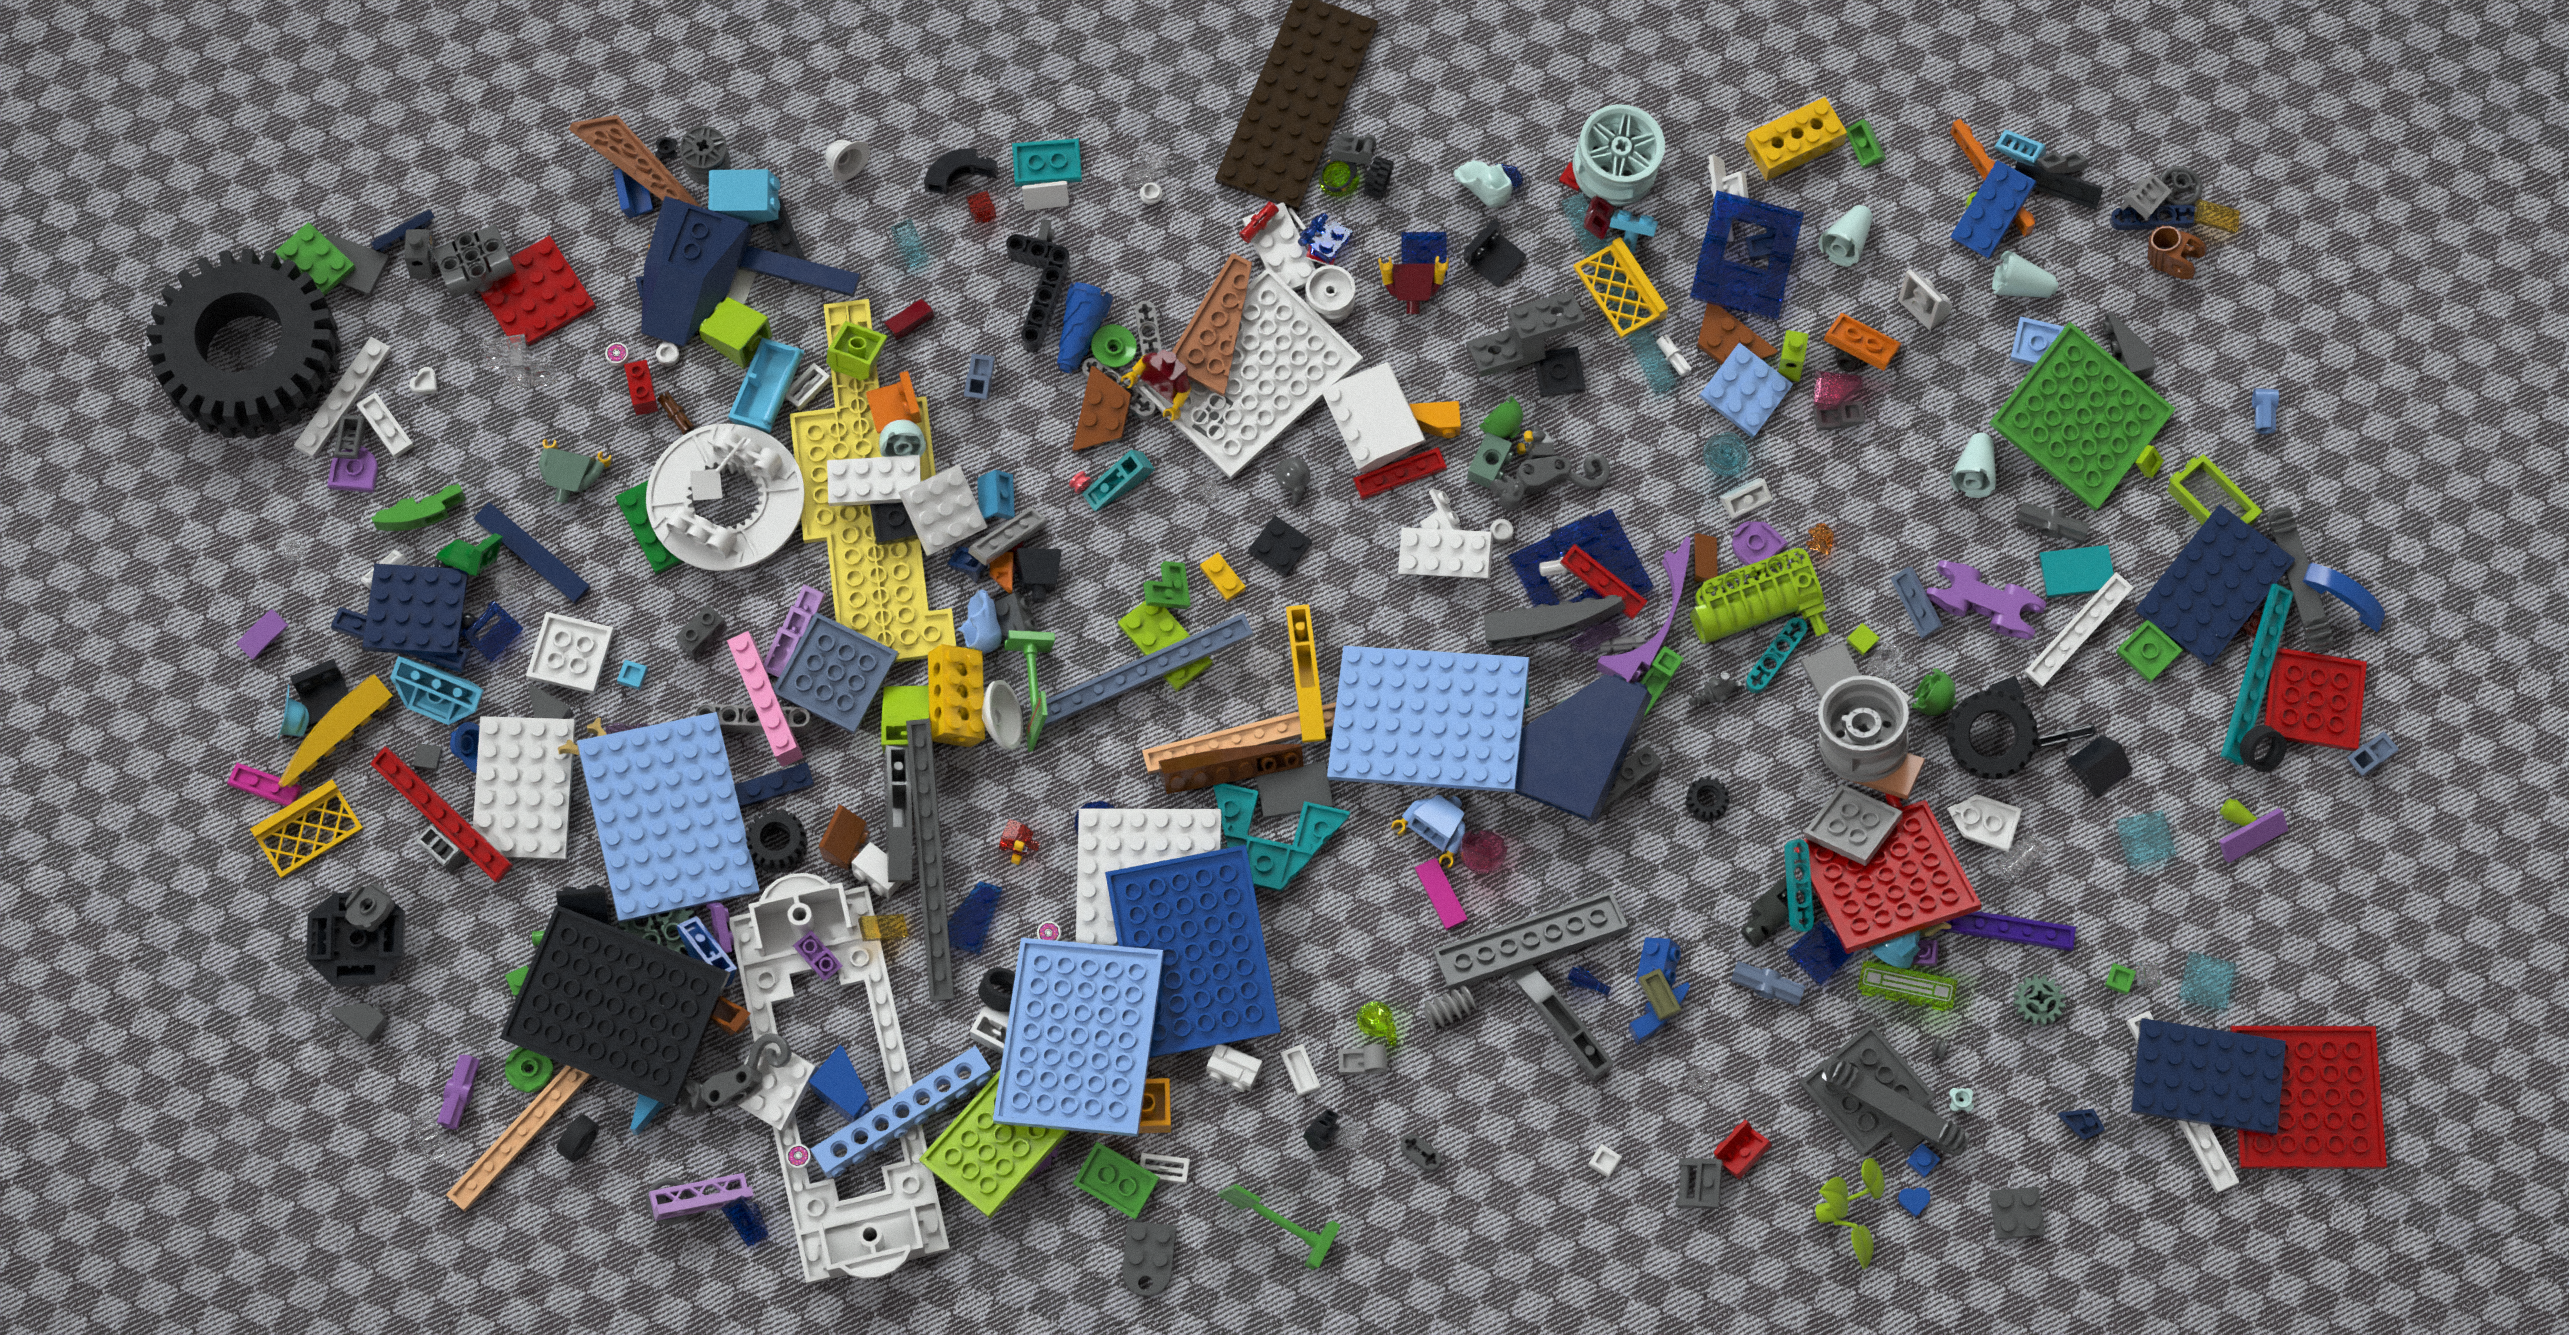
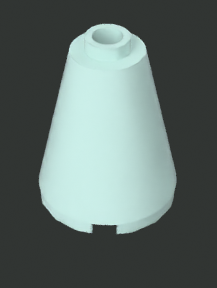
M1861 205L1854 206L1820 236L1818 243L1822 253L1825 251L1829 255L1828 259L1831 262L1849 267L1860 260L1873 220L1870 209Z
M2007 250L2001 255L2000 259L2004 261L2001 266H1996L1993 276L1992 289L1995 290L1994 294L2049 298L2052 294L2056 293L2058 282L2054 275L2012 251Z
M1977 433L1970 438L1950 475V485L1957 492H1959V489L1966 492L1965 496L1973 498L1987 497L1992 490H1995L1994 441L1986 433Z

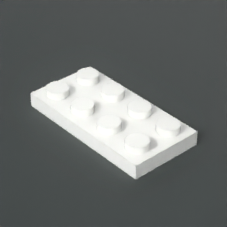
M1283 202L1276 205L1279 212L1267 223L1265 230H1260L1251 241L1264 269L1266 270L1269 267L1295 291L1306 287L1308 277L1316 269L1312 260L1305 258L1307 250ZM1254 214L1242 218L1245 227L1249 224Z
M920 455L827 460L829 507L902 502L898 492L921 482Z
M1402 527L1398 574L1490 579L1493 532Z

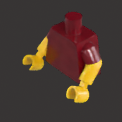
M1388 256L1389 262L1383 264L1381 263V258H1379L1378 263L1382 282L1389 294L1397 297V301H1406V314H1420V301H1428L1430 297L1437 294L1444 283L1445 273L1449 266V258L1446 259L1445 263L1441 264L1438 262L1439 256L1436 257L1435 264H1393L1390 256Z
M1164 349L1159 353L1152 352L1143 355L1132 368L1133 371L1121 377V382L1129 378L1131 384L1127 388H1130L1138 382V375H1140V379L1173 404L1172 407L1163 411V417L1165 418L1172 414L1170 422L1181 417L1179 408L1183 407L1191 391L1187 367L1176 359L1175 353Z

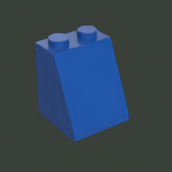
M839 1045L808 1082L815 1096L847 1121L853 1123L873 1109L844 1048Z

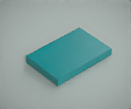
M1079 138L1012 143L1015 187L1067 181V183L1082 182Z
M2108 545L2039 553L2046 598L2097 593L2114 575Z

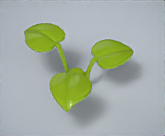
M1867 1158L1862 1164V1179L1867 1186L1865 1190L1848 1197V1187L1844 1179L1834 1177L1827 1181L1819 1190V1193L1827 1200V1203L1817 1204L1816 1217L1820 1223L1833 1221L1835 1226L1843 1225L1854 1229L1851 1232V1241L1863 1270L1868 1267L1873 1256L1874 1243L1871 1233L1865 1225L1858 1226L1856 1223L1842 1221L1841 1218L1845 1217L1848 1213L1849 1201L1864 1196L1869 1192L1874 1199L1882 1196L1885 1187L1884 1176L1878 1163L1873 1158Z

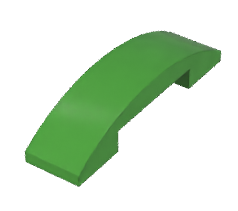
M1666 646L1662 648L1651 664V668L1640 682L1648 687L1647 690L1652 695L1642 721L1662 695L1684 660L1683 657Z

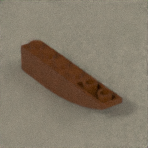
M1301 744L1233 747L1158 761L1161 782L1166 794L1304 767Z

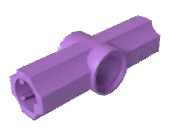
M465 1054L459 1055L452 1079L447 1081L444 1089V1102L437 1120L438 1125L449 1129H458L465 1106L469 1105L473 1096V1083L480 1066L479 1059Z

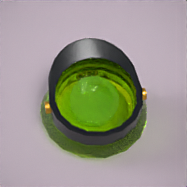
M1336 159L1328 160L1320 171V188L1326 194L1335 197L1346 196L1352 193L1359 184L1356 163Z

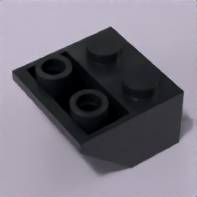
M589 885L586 889L565 887L562 891H556L558 906L612 926L611 901L604 887Z

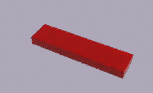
M1439 447L1354 477L1353 482L1362 501L1445 471L1447 466Z
M1575 544L1560 561L1563 567L1604 599L1608 595L1622 596L1626 609L1621 612L1632 621L1648 602Z

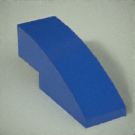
M1688 982L1672 990L1679 1006L1682 1005L1689 991L1690 985ZM1648 1002L1644 1009L1646 1015L1630 1022L1628 1030L1638 1046L1661 1030L1673 1016L1659 1022L1650 1002Z

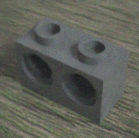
M707 604L675 638L678 646L693 660H696L727 629L725 619Z

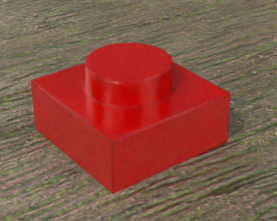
M1569 162L1560 176L1559 182L1579 191L1580 187L1576 182L1573 172V163Z

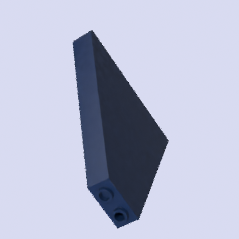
M1604 674L1522 728L1516 790L1512 793L1596 824L1652 699V695L1647 690L1648 687L1639 682L1634 684L1628 683L1624 677L1614 674L1613 677Z

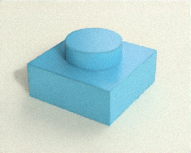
M625 660L617 682L618 684L640 690L648 668L647 666Z

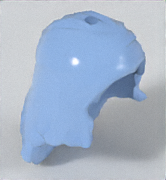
M983 589L970 598L967 606L968 619L958 628V631L964 634L968 649L982 651V654L994 651L1001 644L1002 633L997 620L994 601L988 596V592Z

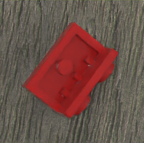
M1744 1120L1733 1129L1724 1142L1717 1146L1713 1154L1716 1159L1723 1161L1722 1168L1740 1180L1772 1145L1767 1138L1752 1129L1749 1121Z

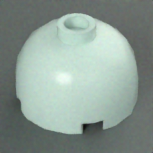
M909 420L890 422L883 428L879 436V448L882 457L920 455L921 457L926 449L925 438L920 427Z

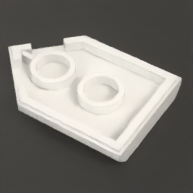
M1978 794L1947 808L1963 838L2009 853L2022 812L2021 808Z

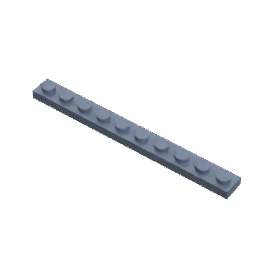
M1245 614L1238 615L1046 699L1048 716L1043 728L1253 637V632Z

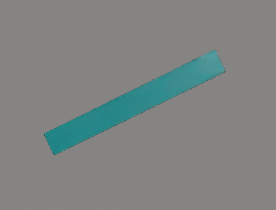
M2271 584L2220 757L2236 765H2243L2244 763L2240 756V744L2245 734L2255 726L2294 594L2278 584Z

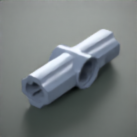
M1740 961L1737 962L1731 978V982L1753 989L1761 997L1767 999L1777 998L1795 1006H1799L1806 987L1783 978L1780 973L1772 969H1759Z

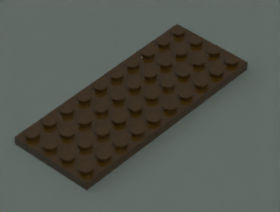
M1292 0L1215 176V182L1275 204L1284 202L1287 208L1299 211L1376 32L1379 21L1320 0Z

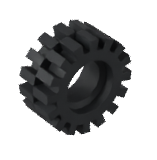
M1379 156L1374 158L1366 177V183L1364 184V195L1379 200L1383 198L1394 168L1393 161Z
M1707 776L1706 779L1700 777L1698 781L1695 780L1692 786L1689 787L1686 796V807H1689L1688 811L1690 814L1693 813L1695 819L1700 817L1702 822L1705 819H1708V822H1712L1714 818L1718 820L1721 815L1725 814L1730 800V796H1728L1729 790L1728 788L1725 789L1723 782L1721 784L1718 782V778L1715 777V780H1711V776ZM1705 791L1712 792L1716 796L1717 802L1711 807H1705L1699 802V795Z

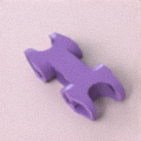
M1939 561L1936 570L1950 580L1952 587L1946 590L1928 587L1926 594L1930 602L1942 610L1960 617L1965 616L1967 610L1970 609L1992 618L1989 625L1992 630L2008 637L2032 640L2036 630L2021 620L2020 613L2023 611L2043 613L2047 604L2044 600L2031 593L2028 589L2015 584H2006L2004 591L1979 582L1982 573L1973 567L1961 563Z

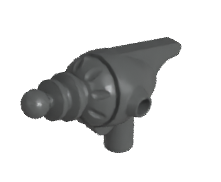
M1722 672L1720 679L1716 677L1710 678L1709 682L1704 686V691L1701 692L1700 690L1699 694H1695V698H1690L1688 702L1692 706L1696 702L1699 705L1701 702L1705 704L1707 700L1712 703H1724L1731 692L1742 688L1744 684L1742 681L1734 682L1730 680L1729 673Z

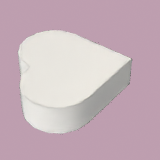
M424 367L420 369L418 376L411 379L410 388L414 394L438 393L437 378L432 368Z

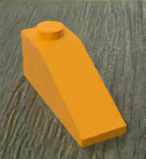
M1459 401L1409 404L1422 431L1437 437L1443 436L1444 438H1453L1456 435H1460Z

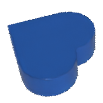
M1923 1187L1916 1188L1915 1190L1905 1188L1898 1195L1899 1204L1915 1218L1930 1200L1929 1191Z

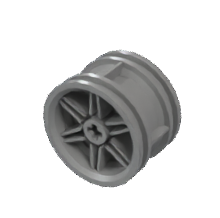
M1866 675L1843 679L1828 689L1822 697L1818 709L1819 748L1821 757L1827 767L1841 778L1862 783L1875 782L1896 772L1907 757L1909 748L1908 704L1900 690L1887 680Z

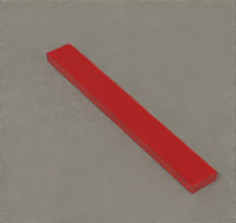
M384 746L371 761L370 765L493 881L499 883L514 866L388 747Z

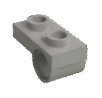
M1373 1044L1358 1049H1338L1339 1075L1387 1073V1051L1384 1045Z

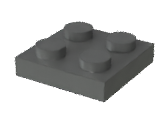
M2039 1187L1990 1190L1989 1197L1995 1240L2041 1237L2045 1235Z

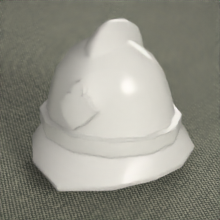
M837 140L829 145L825 152L826 165L832 170L834 181H846L857 175L867 164L870 150L868 143L862 141Z

